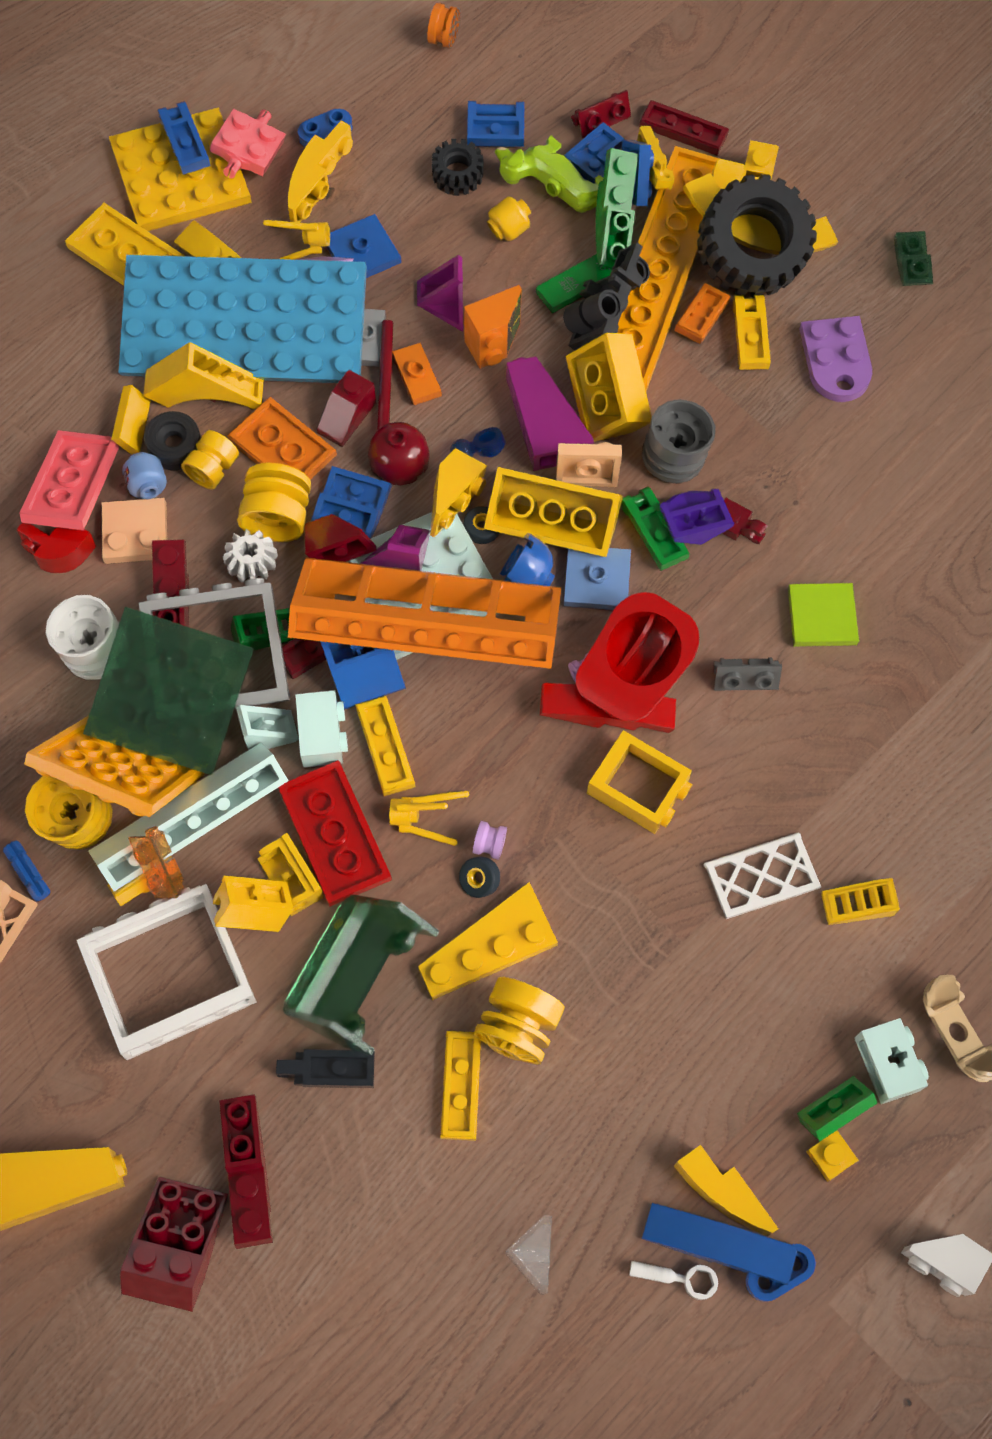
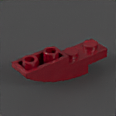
M184 539L152 540L153 594L166 593L167 598L180 596V590L189 589L186 541ZM189 606L152 612L161 668L187 667Z
M252 1094L219 1100L234 1246L236 1249L273 1243L270 1195L256 1096Z

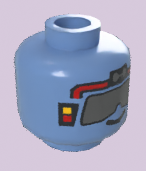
M139 452L130 456L123 465L122 474L128 492L132 496L139 499H152L165 489L167 479L161 461L155 455Z

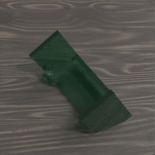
M360 895L349 896L337 909L288 994L283 1006L284 1014L345 1048L372 1055L375 1049L361 1040L365 1034V1019L357 1013L389 955L399 956L410 951L415 944L417 934L437 937L440 931L401 902Z

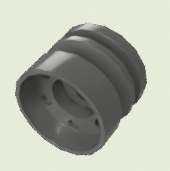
M687 400L667 401L659 406L651 418L648 433L642 446L641 456L649 472L664 482L676 484L688 482L696 477L704 466L715 438L716 426L712 416L704 407Z

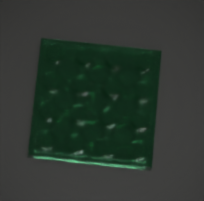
M125 607L83 734L212 775L218 762L254 648Z

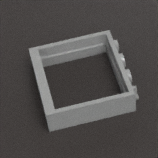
M264 578L250 579L244 581L245 586L232 588L231 583L217 584L212 586V591L199 593V588L180 590V596L167 598L166 593L147 595V601L139 602L157 720L236 709L239 705L257 706L290 700L271 583H264ZM262 595L277 688L167 705L152 612Z

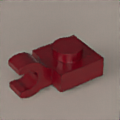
M726 497L724 502L734 525L722 534L735 541L741 534L753 543L760 544L766 535L764 531L767 529V525L757 519L750 520L752 518V511Z

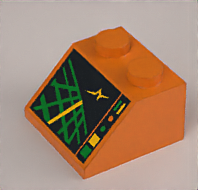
M520 285L464 306V341L479 369L488 365L494 366L508 356L521 322L522 289Z

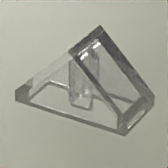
M544 1215L505 1252L507 1257L534 1289L542 1295L548 1294L552 1226V1216Z

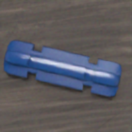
M17 840L7 844L3 848V852L8 860L12 862L11 865L34 901L39 902L48 897L50 889L41 880L42 876L26 854L27 852L22 844Z

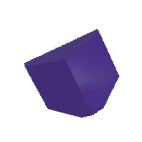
M719 489L688 491L674 495L666 502L660 504L661 513L674 542L702 545L734 525Z

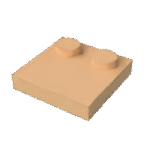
M608 442L599 444L558 443L556 480L579 486L617 487L622 458V445H613Z
M165 498L102 502V558L104 563L152 560V540H167V507Z

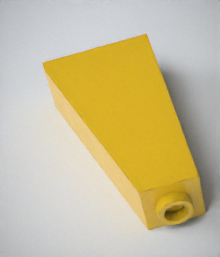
M109 1147L0 1153V1231L125 1187L123 1176L127 1175V1168L121 1154L116 1155V1152Z

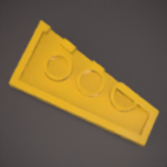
M529 882L420 964L418 969L431 999L434 1000L557 946L558 941Z

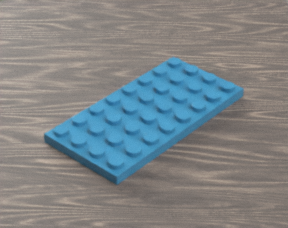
M126 255L119 374L121 376L145 377L146 369L188 342H191L253 373V377L264 381L338 383L348 370L361 376L366 262Z

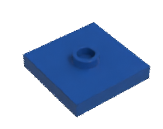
M375 214L330 233V245L326 248L331 256L354 258L352 262H366V278L401 263L400 254Z

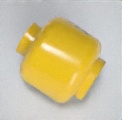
M508 196L489 210L487 224L498 240L512 241L530 227L528 215L531 214V210L522 199L517 201L513 197Z

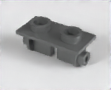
M768 657V659H748V665H743L742 659L720 658L719 661L713 662V673L716 674L714 691L779 690L782 664H779L778 660H773L772 657Z

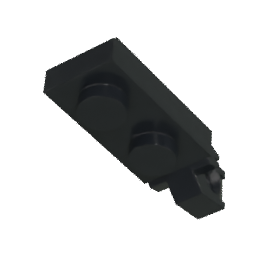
M304 1049V1052H296L295 1060H277L276 1074L279 1078H294V1085L303 1087L374 1088L375 1051Z

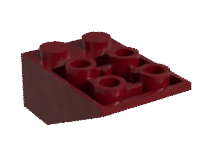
M159 1177L120 1269L121 1294L193 1312L206 1276L228 1194Z

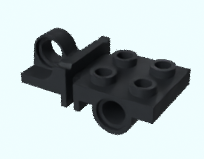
M639 243L619 250L610 276L596 282L592 279L585 281L583 286L586 289L581 290L579 294L585 299L566 307L563 319L567 329L573 333L568 345L573 350L579 349L605 333H617L619 329L618 322L622 312L628 305L627 298L630 291L640 287L641 284L648 280L650 275L648 264L639 256L643 247Z

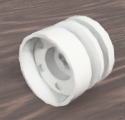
M76 595L66 599L53 609L47 620L46 636L50 646L71 672L78 677L86 680H96L112 675V670L119 669L128 656L129 640L126 631L117 621L111 609L99 598L91 595Z

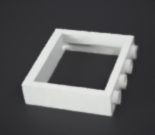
M207 884L199 885L193 889L187 887L182 890L181 895L170 900L167 898L159 899L151 903L149 909L138 914L135 912L124 914L116 920L117 923L105 928L103 926L92 928L93 932L77 940L119 1052L126 1060L257 1003L226 927L215 926L214 918L218 908L216 905H213V896ZM205 907L238 987L128 1035L97 953Z

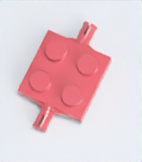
M233 109L211 143L210 152L224 158L228 162V165L223 170L226 177L230 173L229 178H234L240 168L250 170L262 177L284 143L286 135L267 125L271 119L269 111L265 115L266 110H261L257 119H254L247 114Z

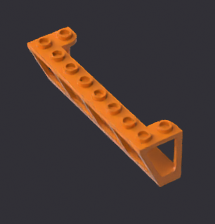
M306 557L290 604L288 637L551 669L562 587ZM335 594L356 596V599L354 601L335 599ZM374 598L422 604L419 609L371 604L366 603L365 599ZM434 605L485 611L487 615L481 617L430 610V607ZM496 613L526 616L524 622L499 619L495 616Z

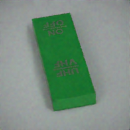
M597 254L538 285L536 287V294L553 314L582 298L579 294L581 290L586 289L583 286L585 281L592 279L596 282L610 276L612 268L598 266Z

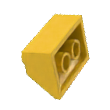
M605 333L566 355L580 420L592 435L594 442L633 433L650 424L652 415L632 334Z

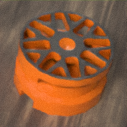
M441 3L434 5L428 24V43L437 44L439 42L442 43L443 47L452 48L460 24L459 8L453 6L446 8L445 4Z

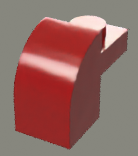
M21 523L16 529L22 540V547L34 555L40 569L50 573H66L76 569L96 548L91 533L86 529L77 530L56 527L50 535L29 523Z

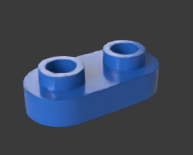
M332 109L302 122L298 128L300 144L305 148L314 135L325 139L340 121L349 124L352 132L353 126L350 113L344 109Z
M791 1244L798 1247L796 1258L800 1260L801 1267L798 1271L792 1270L788 1285L770 1280V1287L767 1290H763L758 1285L760 1276L753 1273L747 1274L746 1287L750 1295L758 1301L769 1302L809 1279L813 1275L816 1266L815 1257L811 1250L802 1244Z

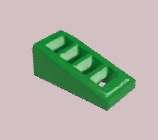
M290 608L276 610L281 643L294 640L295 638L288 637V630L284 631L281 620L286 619L289 627ZM265 611L232 617L231 633L237 654L270 647ZM261 626L263 634H258L256 627ZM248 629L249 636H245L244 630Z

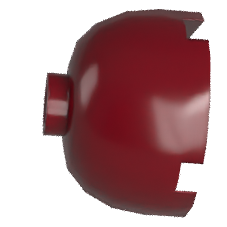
M393 422L381 427L370 440L368 459L371 471L374 474L376 473L383 481L389 482L391 485L402 486L415 482L423 471L425 473L429 465L430 452L426 438L418 428L404 422Z

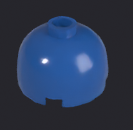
M527 533L523 538L528 540L524 547L517 544L504 564L500 575L505 576L503 581L550 586L555 577L551 573L554 564L552 553L545 543L534 535Z

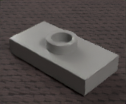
M364 309L361 366L380 367L381 324L386 319L385 310Z

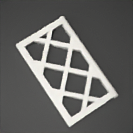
M799 832L704 863L726 919L821 888ZM794 842L798 851L795 860L776 852L778 847ZM760 852L768 855L762 871L743 863L746 857ZM773 858L792 866L785 882L766 873ZM726 863L736 866L729 882L718 877L714 867ZM740 868L759 877L752 893L733 884ZM796 869L807 873L810 880L809 884L800 887H794L789 883ZM763 879L782 888L779 894L767 898L756 895ZM730 890L749 898L747 904L731 909L727 901Z

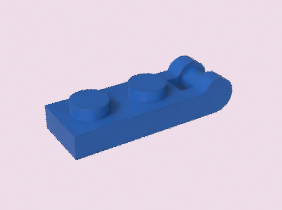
M186 102L177 103V107L171 109L166 107L157 109L160 121L165 129L182 174L209 167V157Z

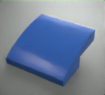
M332 466L324 491L319 494L311 521L334 514L360 528L371 539L385 508L392 485L386 481Z

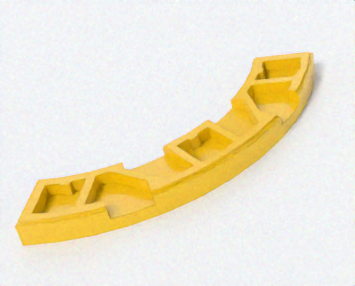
M711 173L688 182L683 186L690 202L702 217H704L703 215L716 194L721 190ZM753 214L741 215L733 220L732 235L735 242L757 251L779 254L781 251V241L776 228L771 222ZM824 216L816 219V225L812 228V230L817 232V240L813 244V252L825 250L838 243L827 217Z

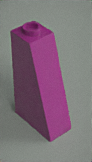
M536 356L530 358L521 357L507 362L506 380L533 471L557 466L558 443H595L592 435Z

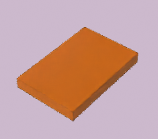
M271 397L264 401L227 435L236 448L254 463H278L294 467L305 473L310 480L337 456L336 449Z

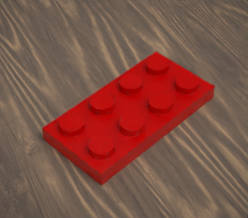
M339 760L287 781L278 787L329 907L392 880L391 874Z

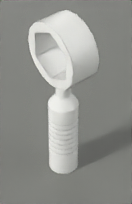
M631 1261L629 1276L668 1284L674 1281L682 1282L686 1292L697 1300H705L712 1297L718 1287L716 1273L705 1265H697L691 1268L686 1275H680L670 1268ZM696 1271L709 1274L713 1286L706 1295L695 1293L692 1289L689 1279Z

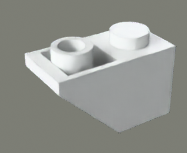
M964 1234L911 1244L904 1247L901 1254L909 1258V1266L923 1275L931 1273L941 1280L940 1286L956 1297H960L961 1294L964 1296L975 1294L992 1263V1253Z

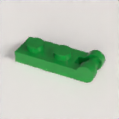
M649 486L640 489L639 494L635 496L627 495L622 497L621 508L623 512L630 518L660 571L689 558L690 553L685 544L674 542L661 513L660 503ZM643 505L647 507V509H644L642 511H640L638 508Z

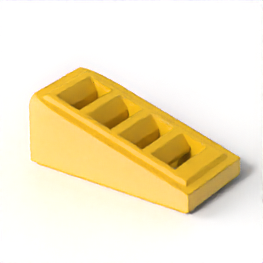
M893 878L878 879L821 892L828 925L895 916L900 909ZM878 892H882L883 906L880 904ZM863 894H869L872 908H866ZM853 895L858 910L854 912L852 911L849 896ZM841 897L844 914H838L835 898Z

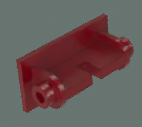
M625 90L618 94L613 93L611 97L583 110H575V114L571 116V119L575 126H580L583 139L603 122L610 127L631 117L628 91Z

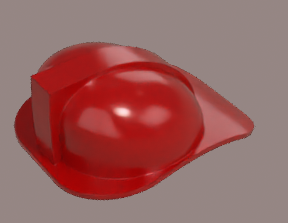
M640 592L625 598L612 611L597 640L578 668L575 683L579 694L620 721L634 722L646 717L694 660L700 641L696 622L690 615L657 594Z

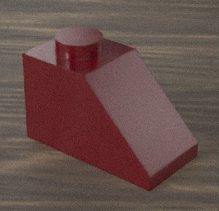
M348 370L330 394L318 425L317 433L343 447L376 404L374 383Z
M334 514L305 524V554L309 558L347 562L377 551V546L360 528Z

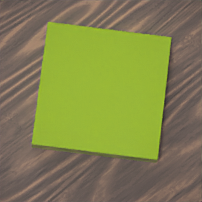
M853 583L789 585L788 596L793 647L851 646L858 644L859 635Z

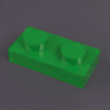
M852 1076L799 1111L797 1116L800 1123L817 1140L822 1141L876 1105L877 1100L869 1088L855 1076Z

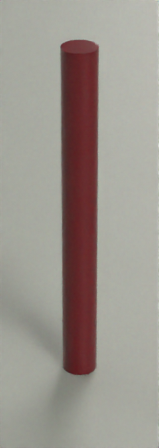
M383 320L381 324L377 430L390 423L394 324L391 320Z

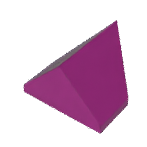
M457 255L417 280V306L463 332L462 257Z
M399 525L393 536L359 564L422 571L430 530Z

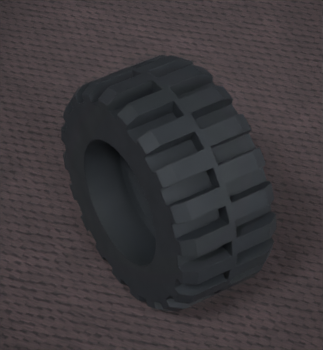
M751 174L744 176L740 182L737 179L731 181L725 189H721L716 194L700 222L698 229L700 237L697 240L698 250H703L700 256L702 265H709L711 269L708 275L713 280L718 277L722 281L720 286L725 290H728L729 287L736 289V295L744 296L747 292H751V297L754 298V295H763L764 292L767 295L777 293L781 287L785 288L795 279L813 254V244L817 240V232L812 230L816 225L815 215L808 214L811 206L807 199L802 201L798 197L800 191L795 186L792 189L785 186L787 181L779 177L775 182L770 180V175L761 174L758 179H755V176ZM747 214L758 215L767 219L773 224L779 234L781 241V251L779 254L770 259H758L744 253L733 238V220L736 217Z

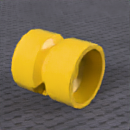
M207 430L196 444L197 450L189 453L181 464V468L195 483L206 489L213 490L224 477L222 470L230 469L238 458L239 451L225 436L218 432Z

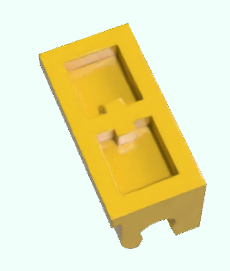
M285 833L281 838L259 851L260 857L257 859L269 880L288 883L294 908L290 914L291 917L324 898L321 887L288 833Z
M224 875L222 883L213 898V905H220V909L214 918L216 927L279 932L294 909L288 883L283 881Z

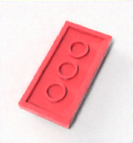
M58 430L20 510L21 523L84 530L120 446L111 440L112 437Z

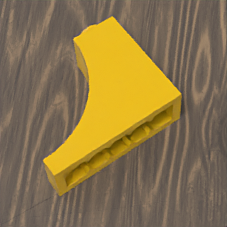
M188 342L146 369L143 396L168 408L186 401L212 399L234 402L251 409H256L262 404L264 380L255 378L253 373Z

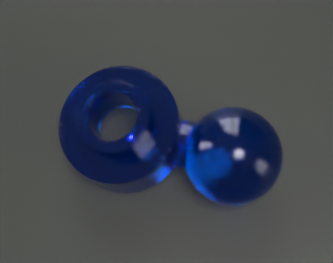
M490 427L477 433L471 442L466 439L454 441L450 447V453L456 448L473 457L474 453H478V455L483 457H494L502 451L506 441L499 428Z

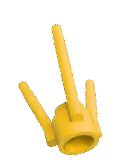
M263 221L265 226L302 230L304 244L310 245V248L279 259L295 260L310 254H322V247L330 245V228L327 222Z
M459 791L419 797H402L401 799L392 798L389 812L390 825H399V833H412L456 846L458 844L456 839L412 826V823H418L419 811L446 809L448 807V804L445 802H435L468 797L469 792Z

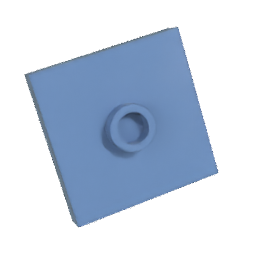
M568 548L564 606L614 610L622 600L628 597L631 549L609 548L607 557Z

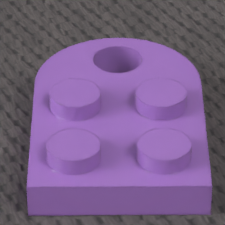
M860 316L801 322L799 330L810 379L816 391L823 397L837 402L852 401L863 395L872 377V366ZM839 381H845L849 383L852 388L849 390H842L837 386L836 383Z

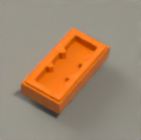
M704 283L677 322L675 331L701 344L728 305L731 296Z
M421 342L392 351L393 359L413 406L442 396L440 386Z

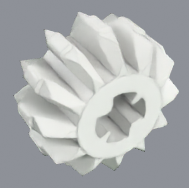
M246 529L242 537L234 533L232 537L233 542H226V553L223 556L224 564L228 566V573L231 576L237 575L241 583L248 577L250 579H257L256 577L261 576L267 580V570H275V559L278 557L277 549L273 547L272 539L270 537L264 538L260 530L251 535L250 531Z

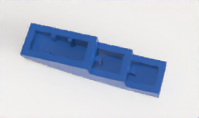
M655 1203L651 1204L642 1235L643 1240L748 1274L753 1273L788 1285L790 1282L798 1250L796 1246Z

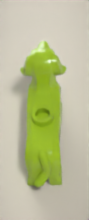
M550 135L546 145L533 146L524 152L522 149H518L513 153L504 147H499L495 150V155L500 161V174L507 183L517 184L520 179L533 176L545 185L546 191L550 196H558L577 212L584 213L597 206L598 184L603 180V177L600 175L595 177V183L583 179L568 158L556 153L562 144Z

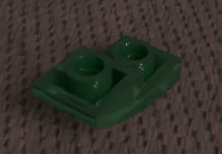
M925 231L896 232L894 235V246L902 285H932L931 254H927Z

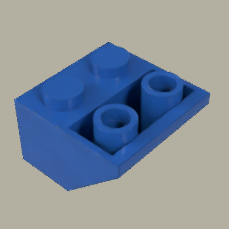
M320 641L340 699L344 703V710L354 707L356 704L406 689L394 650Z

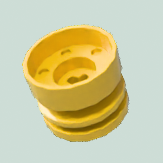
M261 463L249 467L245 475L244 498L240 503L237 519L239 527L244 532L246 529L249 530L251 535L260 530L264 538L270 537L273 542H289L300 538L304 533L306 521L305 508L309 503L308 495L311 491L310 479L305 473L284 464Z
M42 776L32 786L26 797L25 814L29 826L37 835L67 849L82 850L95 845L106 835L112 823L113 809L111 803L100 800L97 795L88 791L73 789L67 785V782L55 777Z
M499 977L491 992L489 1002L500 1013L483 1011L481 1019L486 1024H477L474 1036L492 1050L507 1058L535 1065L541 1064L545 1053L540 1048H548L550 1040L538 1029L556 1030L565 1006L552 995L530 984L512 978Z

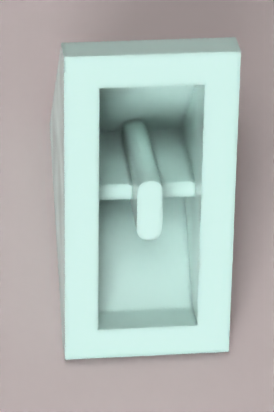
M239 705L236 708L248 750L259 743H262L267 749L296 742L299 739L291 710Z

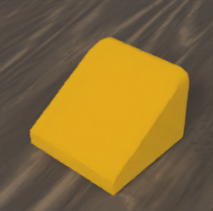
M717 159L712 170V176L719 187L725 189L731 181L737 179L740 182L742 180L745 165Z

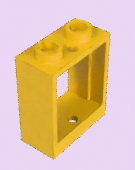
M623 730L591 778L587 794L655 834L660 825L666 828L676 812L672 809L676 800L683 801L693 784L688 781L692 770ZM629 752L676 779L655 813L608 785Z

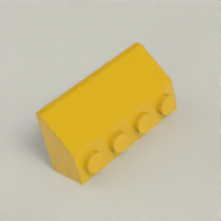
M498 467L484 529L521 538L530 533L543 543L607 557L623 496Z

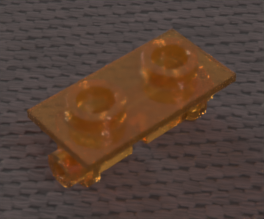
M154 826L145 831L146 836H130L128 839L133 848V855L140 864L147 880V886L154 897L178 898L177 892L184 888V877L175 858H169L165 862L163 860L165 856L172 852L165 838L164 831H159L158 827Z

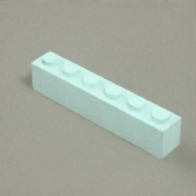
M259 743L184 790L151 817H141L88 852L113 891H116L283 785L288 779L274 755L262 743Z

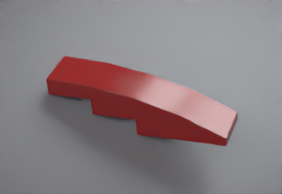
M543 683L541 688L540 715L596 728L606 724L633 731L643 727L670 733L675 730L676 699L663 697L646 717L634 722H624L612 717L582 697L576 688V684Z

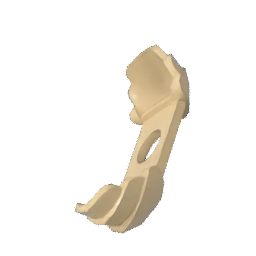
M939 975L938 978H933L924 989L923 1002L925 1011L953 1055L957 1066L968 1077L978 1082H988L992 1080V1045L983 1046L959 1006V1003L964 1000L965 995L960 991V983L956 981V977L954 975ZM950 1024H958L964 1029L965 1040L963 1042L952 1038L949 1032Z

